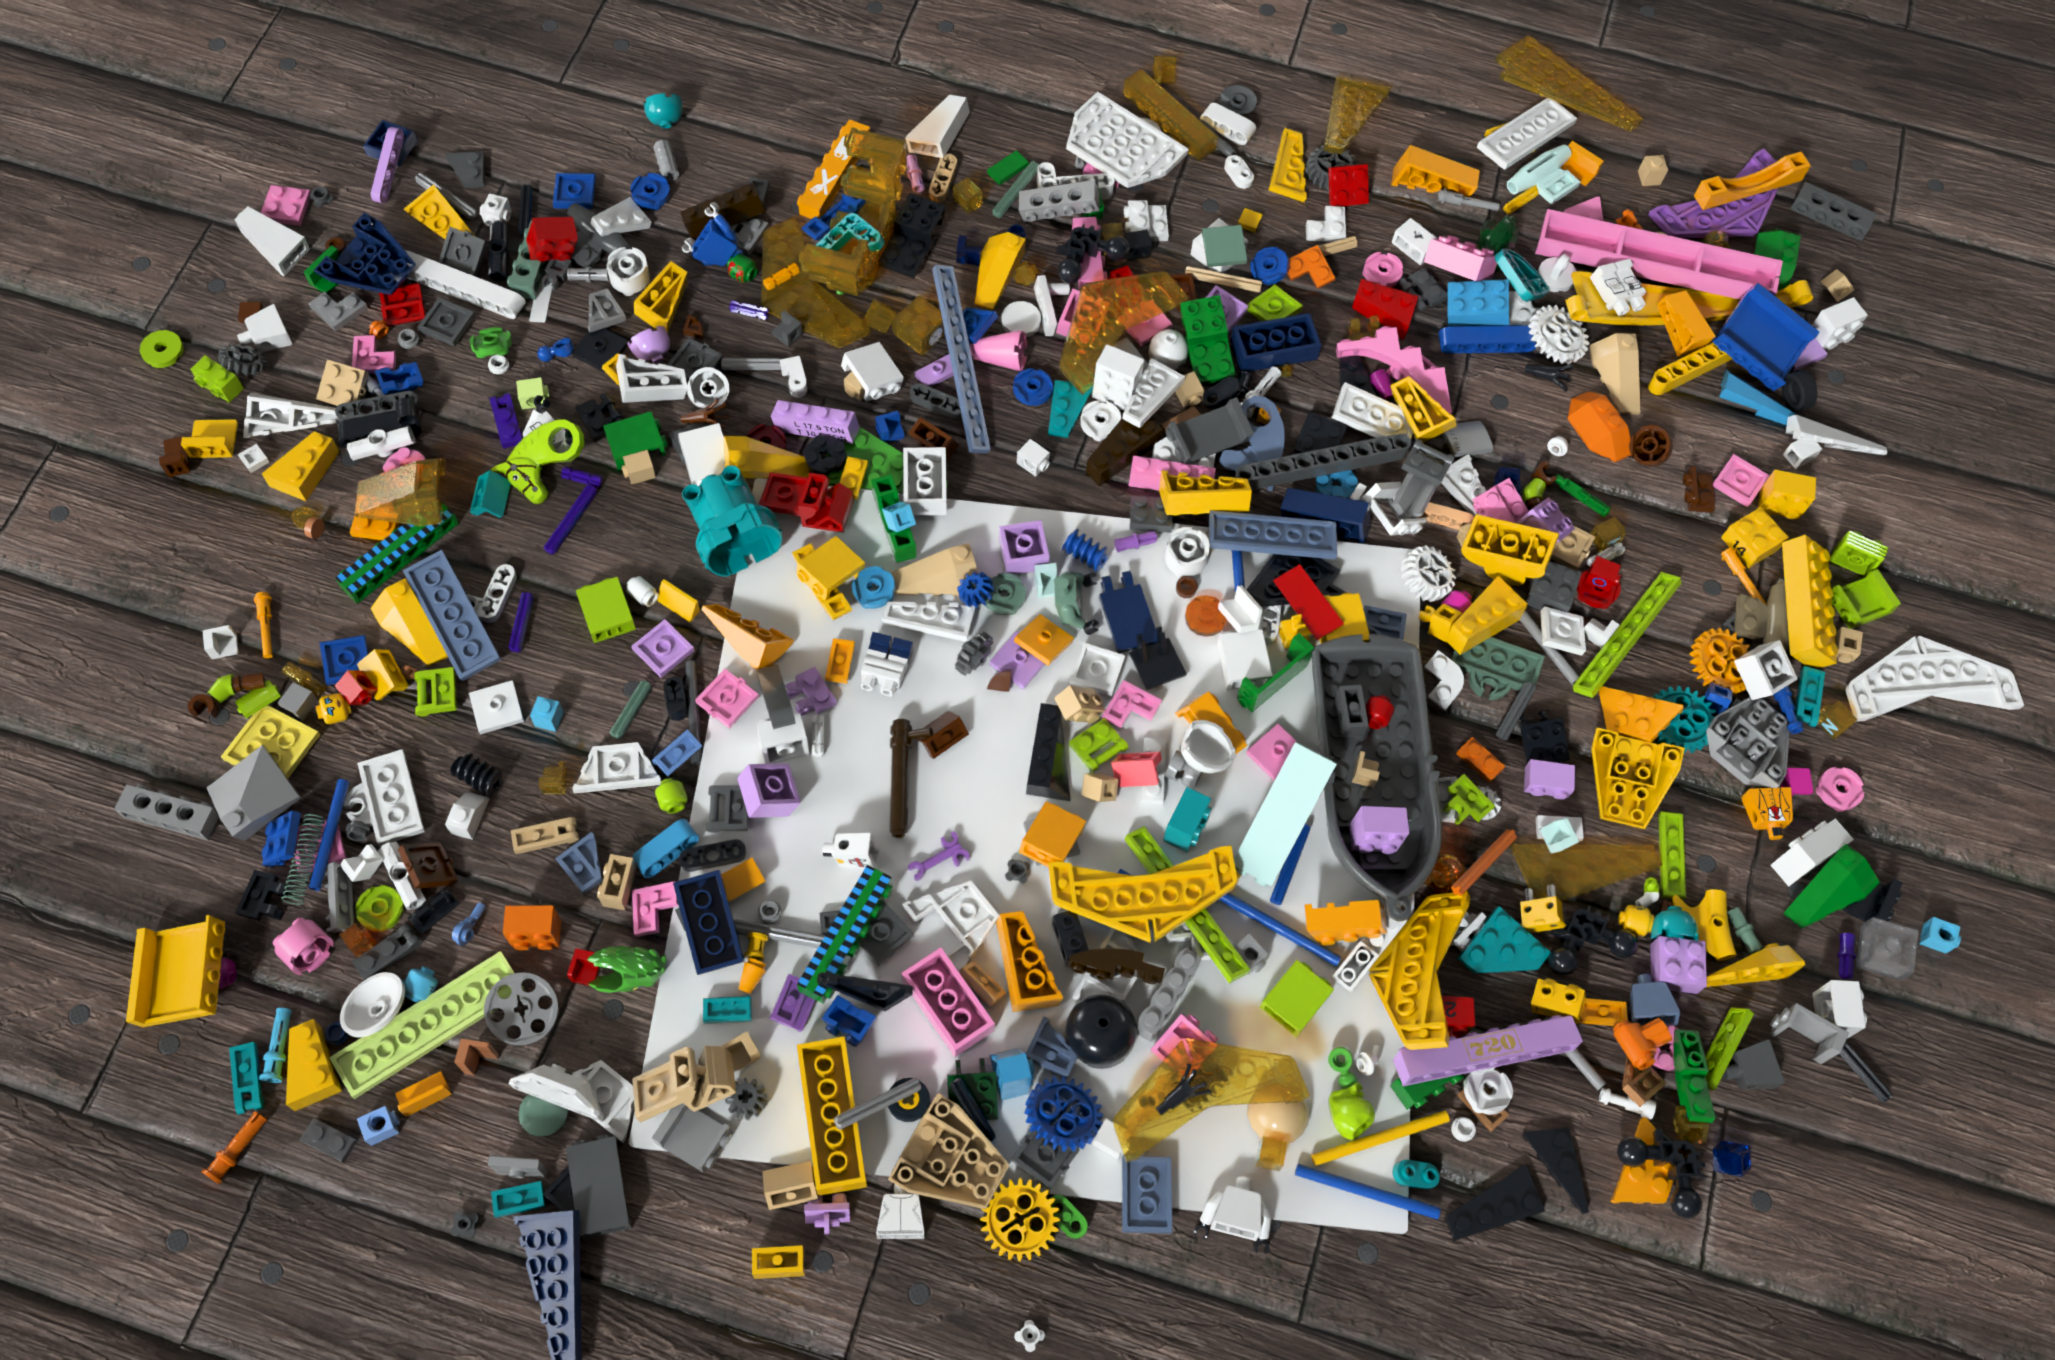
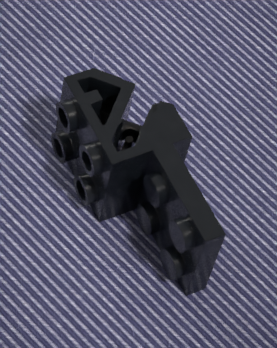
M909 193L894 220V233L878 260V266L915 279L927 254H931L937 242V238L932 233L934 230L941 229L946 213V205Z

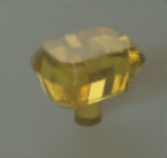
M1287 364L1278 367L1281 371L1280 377L1292 376V368Z

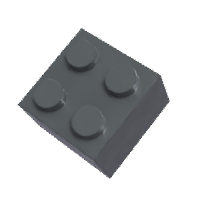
M1549 561L1545 574L1542 577L1531 578L1524 601L1528 603L1527 606L1542 610L1545 606L1568 612L1572 606L1582 572Z

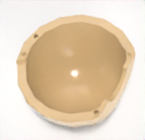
M1267 1084L1253 1094L1248 1103L1247 1117L1251 1128L1260 1139L1270 1144L1284 1145L1294 1142L1303 1135L1309 1123V1109L1304 1096L1293 1088L1279 1084Z

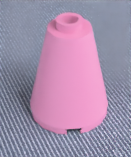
M1017 330L980 338L976 344L970 345L971 355L975 360L1016 371H1022L1025 368L1027 356H1024V349H1027V340L1024 331Z

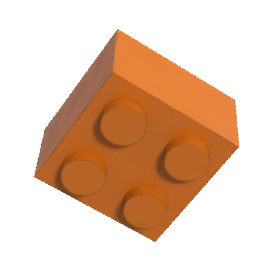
M553 905L505 906L503 935L511 947L516 950L524 951L528 950L529 947L551 950L552 947H559L562 920Z

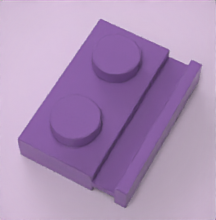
M788 974L769 1019L802 1032L815 1000L798 991L797 983L800 978Z

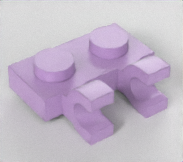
M816 667L796 675L797 682L793 681L785 684L789 700L802 692L805 694L807 699H801L796 702V711L801 716L813 709L816 714H819L836 705V699Z

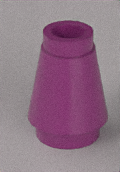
M1385 369L1372 373L1370 375V382L1384 400L1394 397L1390 387L1392 384L1389 373Z

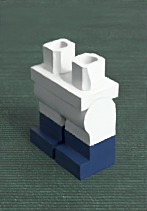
M872 632L870 645L861 668V688L873 691L876 683L882 685L881 693L883 695L892 697L895 690L900 689L913 654V642L894 637L892 642V636Z

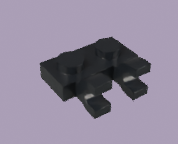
M254 870L235 913L238 916L260 921L262 915L281 920L284 911L279 910V907L276 905L268 904L272 893L283 897V892L286 891L284 887L287 884L277 883L279 878L274 874ZM285 892V895H292L289 892Z

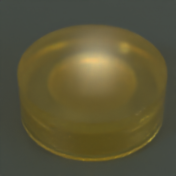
M304 506L295 509L291 515L295 526L304 529L305 523L310 517H315L312 510Z

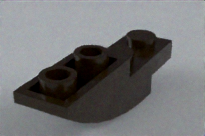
M1111 948L1094 949L1071 955L1067 966L1072 968L1071 970L1075 973H1090L1095 978L1104 981L1108 979L1113 980L1116 971L1120 972L1119 974L1123 977H1138L1143 982L1152 985L1156 983L1161 984L1165 968L1142 962L1144 957L1142 952Z

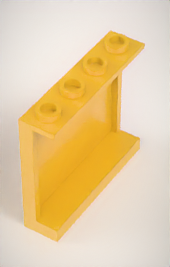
M207 915L206 922L156 932L147 928L137 929L126 1022L140 1027H148L216 1014L225 921Z

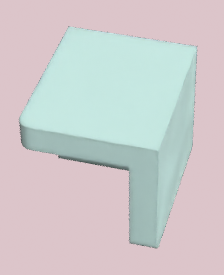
M1056 563L1035 565L1034 580L1038 598L1055 596L1054 578L1057 577Z
M1568 818L1556 820L1540 828L1550 853L1560 852L1579 842Z

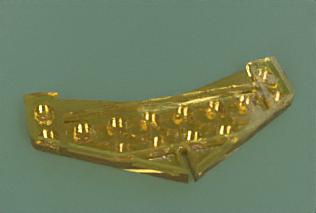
M795 217L766 229L763 233L762 307L768 308L770 314L782 319L781 312L785 310L801 322L803 331L834 347L841 348L870 335L869 327L861 318L814 281L800 226ZM792 263L797 264L800 270L799 274L794 277L791 275L790 279L778 286L775 285L771 290L766 289L763 283L764 279L769 276L772 278L773 274L785 267L788 268Z
M1164 271L1086 283L1079 292L1059 362L1060 371L1083 395L1094 384L1096 363L1106 344L1114 347L1122 331L1179 307L1180 303L1185 302L1189 297L1172 277Z
M1186 1038V1043L1193 1060L1190 1061L1181 1040L1114 1116L1113 1128L1125 1161L1129 1163L1142 1157L1155 1145L1208 1108L1285 1102V1104L1299 1103L1308 1100L1310 1095L1296 1061L1289 1055ZM1190 1063L1192 1067L1187 1078L1190 1076L1192 1069H1196L1197 1074L1189 1086L1193 1087L1206 1082L1207 1087L1197 1091L1211 1089L1212 1093L1192 1097L1173 1110L1169 1109L1161 1116L1156 1107L1165 1101L1164 1098L1178 1085L1187 1069V1064Z

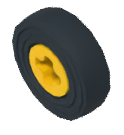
M903 1078L895 1082L889 1090L913 1078ZM920 1080L921 1089L912 1094L914 1096V1104L906 1103L904 1105V1099L888 1106L891 1114L896 1119L904 1122H914L922 1118L928 1109L930 1093L926 1085Z

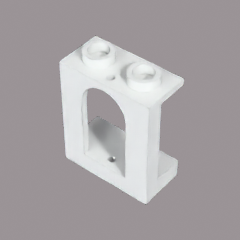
M1401 482L1376 483L1363 496L1390 536L1416 534L1427 521V518L1401 519L1391 504L1402 485ZM1377 502L1387 503L1400 521L1396 526L1390 522Z

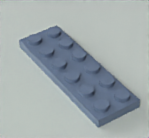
M1210 510V548L1336 560V522Z
M443 550L402 570L461 681L502 660Z

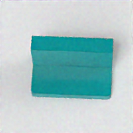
M491 470L478 476L470 513L478 516L488 512L498 518L503 517L511 485L508 479Z

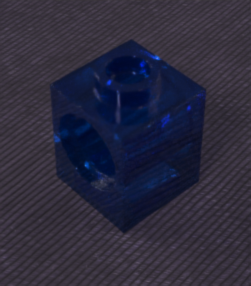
M1499 467L1494 477V486L1510 478L1519 494L1521 491L1520 469Z

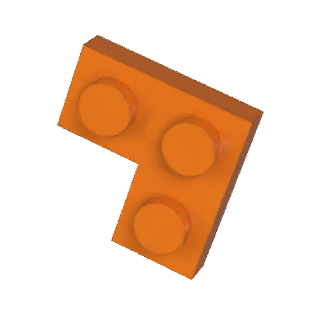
M1318 245L1289 258L1290 269L1287 275L1290 281L1309 273L1317 289L1335 281V276Z

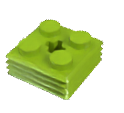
M1848 531L1833 549L1830 562L1867 577L1871 571H1874L1883 562L1889 548L1879 540H1871L1864 537L1858 531Z

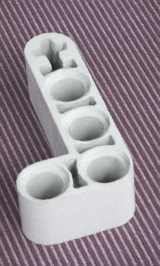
M1044 162L1038 166V188L1095 180L1097 187L1100 189L1102 200L1109 199L1113 195L1115 179L1108 173L1056 177L1055 168L1051 163Z

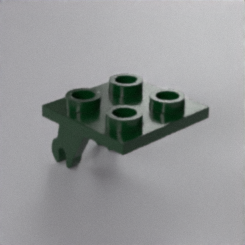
M979 1058L980 1073L961 1074L960 1060H955L956 1074H947L948 1099L958 1104L966 1113L950 1085L953 1080L961 1077L987 1120L998 1119L996 1072L985 1071L984 1058Z

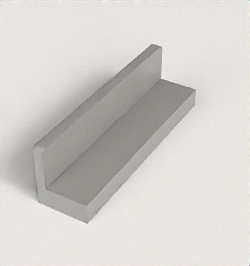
M1421 451L1418 452L1419 454L1424 455V456H1426V457H1428V458H1430V459H1432V460H1434V461H1436V462H1438V463L1444 465V462L1439 461V460H1437V459H1435V458H1433V457H1431V456H1429V455H1427V454H1425V453H1423V452H1421ZM1408 472L1391 505L1401 519L1422 516L1437 485Z

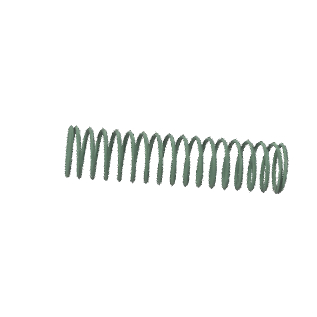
M315 814L304 815V824L301 825L302 830H300L301 834L298 836L300 839L297 840L298 845H296L297 850L294 852L296 855H294L293 861L302 864L291 862L293 865L290 866V875L287 876L288 881H286L287 886L284 887L286 891L283 892L284 896L281 898L290 904L300 905L304 903V898L299 896L306 895L301 891H306L307 888L303 886L309 884L302 880H310L309 877L304 875H311V872L306 870L313 869L308 865L314 864L310 860L316 859L312 855L317 854L314 850H317L318 847L315 845L320 844L317 840L321 839V837L318 835L322 834L320 830L324 829L319 824H325L326 821L322 816ZM306 816L320 817L324 819V821L316 818H307ZM310 825H316L322 828L312 827ZM308 830H314V831H318V832H320V833H315V832H311V831H308ZM307 835H313V836H316V837H319V838H313V837H309V836H307ZM305 840H311V841H315V842H317V843H312V842H308V841H305ZM300 845L307 849H299L298 846ZM304 845H309V846H313V847H316V848H310V847H306V846H304ZM299 850L305 854H297L296 851ZM295 856H299L304 859H295ZM292 866L298 867L300 869H292ZM291 871H294V872H296V873H298V874H293V875H292L290 872H291ZM292 876L300 880H290L289 877ZM291 881L298 885H289L288 882ZM286 887H291L296 890H287ZM285 892H289L294 895H285ZM283 898L301 901L302 903L289 902L284 900Z

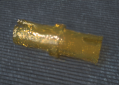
M288 662V666L285 665L283 667L282 674L294 680L298 685L312 691L317 697L322 696L320 692L325 693L327 685L314 678L311 672L303 671L292 662Z

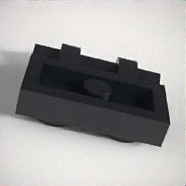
M607 393L600 395L602 400L600 404H597L595 399H592L575 407L594 442L606 437L603 425L624 419L621 412L617 411L613 398L609 397ZM608 411L610 417L605 418L603 413Z

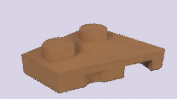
M1626 1055L1622 1090L1632 1101L1641 1107L1667 1083L1651 1066L1644 1070L1635 1068Z

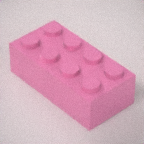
M941 947L902 972V982L905 985L913 986V998L954 1057H957L994 1032L995 1023Z

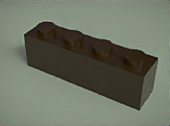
M751 183L696 206L689 207L681 211V216L690 237L697 240L710 218L714 219L713 216H707L705 213L707 207L714 212L710 206L712 202L718 204V214H722L730 226L765 213V209L754 183Z

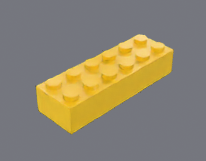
M1807 535L1782 542L1790 655L1813 669L1836 664L1838 648L1835 644L1836 628L1833 621L1835 611L1832 607L1833 591L1830 585V579L1832 578L1828 562L1830 554L1827 549L1821 547Z
M845 1036L797 1044L817 1194L821 1196L866 1188L867 1183L858 1122L841 1130L834 1123V1118L837 1115L855 1107Z

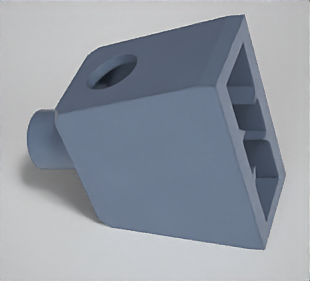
M1649 974L1639 975L1637 977L1638 984L1631 986V1023H1639L1643 1026L1660 1018L1666 1026L1678 1025L1680 1010L1665 982H1653Z

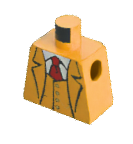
M1791 787L1749 789L1741 798L1753 828L1756 830L1767 829L1770 840L1783 838L1782 829L1786 828L1793 820Z

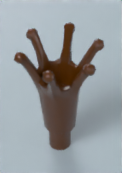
M715 399L711 405L704 409L681 415L680 420L682 423H708L714 425L718 424L715 421L716 419L729 420L730 417L715 414V411L726 406L724 402L714 407L719 402V399ZM720 424L722 429L726 428L723 424Z

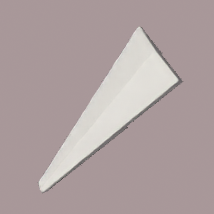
M1799 415L1788 417L1786 433L1793 434L1792 439L1825 443L1824 447L1887 455V448L1885 446Z

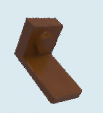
M184 436L163 441L165 456L159 457V463L168 477L190 473L189 457L181 445L182 437Z

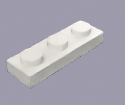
M1144 738L1143 752L1160 751L1162 760L1156 766L1159 783L1157 785L1141 786L1140 803L1163 805L1166 740Z

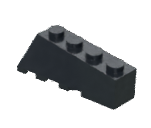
M1041 703L1026 795L1070 801L1062 712L1058 705Z

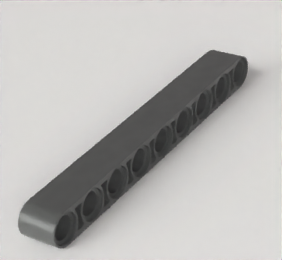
M1399 433L1244 464L1237 468L1234 478L1244 477L1248 479L1251 490L1398 461L1406 457L1411 446V439L1406 434Z

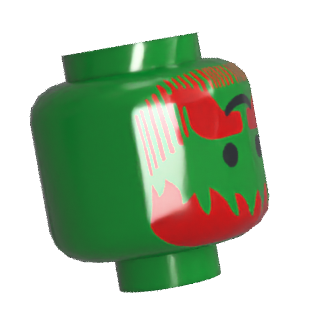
M737 254L727 262L729 276L741 283L751 282L757 275L758 269L755 261L743 254Z

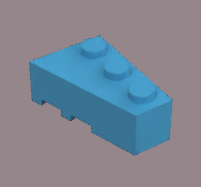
M1018 1048L991 1054L990 1059L993 1071L996 1072V1083L1001 1101L1029 1094L1030 1086H1033V1074H1035L1032 1059L1027 1060L1026 1053Z

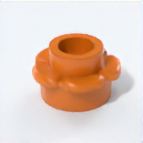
M376 320L369 327V334L375 335L377 339L383 338L389 331V327L384 320Z

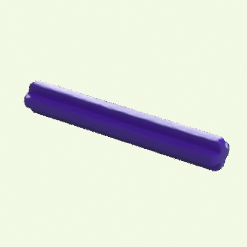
M586 485L544 545L547 553L555 554L597 494L595 486Z

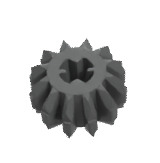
M743 1078V1085H739L735 1081L736 1093L726 1098L725 1102L730 1105L728 1108L730 1113L736 1112L735 1116L737 1119H740L745 1114V1119L750 1120V1113L758 1117L759 1112L757 1108H766L762 1101L767 1100V1094L762 1093L765 1088L763 1085L757 1086L756 1079H753L748 1084L747 1078ZM745 1095L750 1096L748 1103L743 1102Z

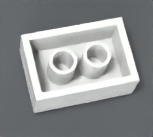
M1106 344L1096 363L1092 398L1101 403L1110 402L1119 410L1125 411L1132 395L1136 391L1138 383L1141 381L1144 359Z
M946 447L903 448L904 502L910 504L913 515H947Z

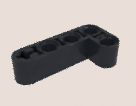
M411 398L398 399L395 402L396 412L339 422L337 424L339 445L347 448L348 443L368 438L372 431L378 429L389 432L410 426L414 437L419 436L422 433L421 420L414 400Z

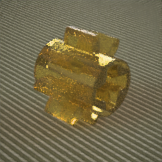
M1025 261L1014 268L1015 274L1013 277L1016 283L1028 286L1036 281L1035 276L1039 272L1035 264L1032 265Z

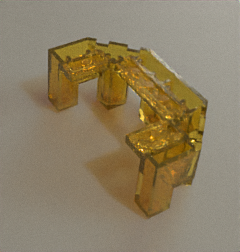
M852 127L849 135L846 134L844 139L847 155L867 160L871 169L851 165L848 167L846 174L842 175L840 184L843 186L844 195L866 200L864 207L860 208L858 216L881 234L885 240L884 246L880 250L873 252L869 250L867 240L860 239L858 241L854 237L839 251L807 243L804 251L801 250L799 254V262L801 263L802 271L809 273L808 279L825 283L828 289L859 296L861 292L868 289V285H873L880 267L878 266V260L893 232L894 220L899 212L896 211V201L901 200L904 185L900 183L901 174L906 173L907 156L905 141ZM837 211L835 218L832 217L830 231L849 213ZM867 229L861 231L860 235L866 233ZM842 234L836 236L834 240H838Z

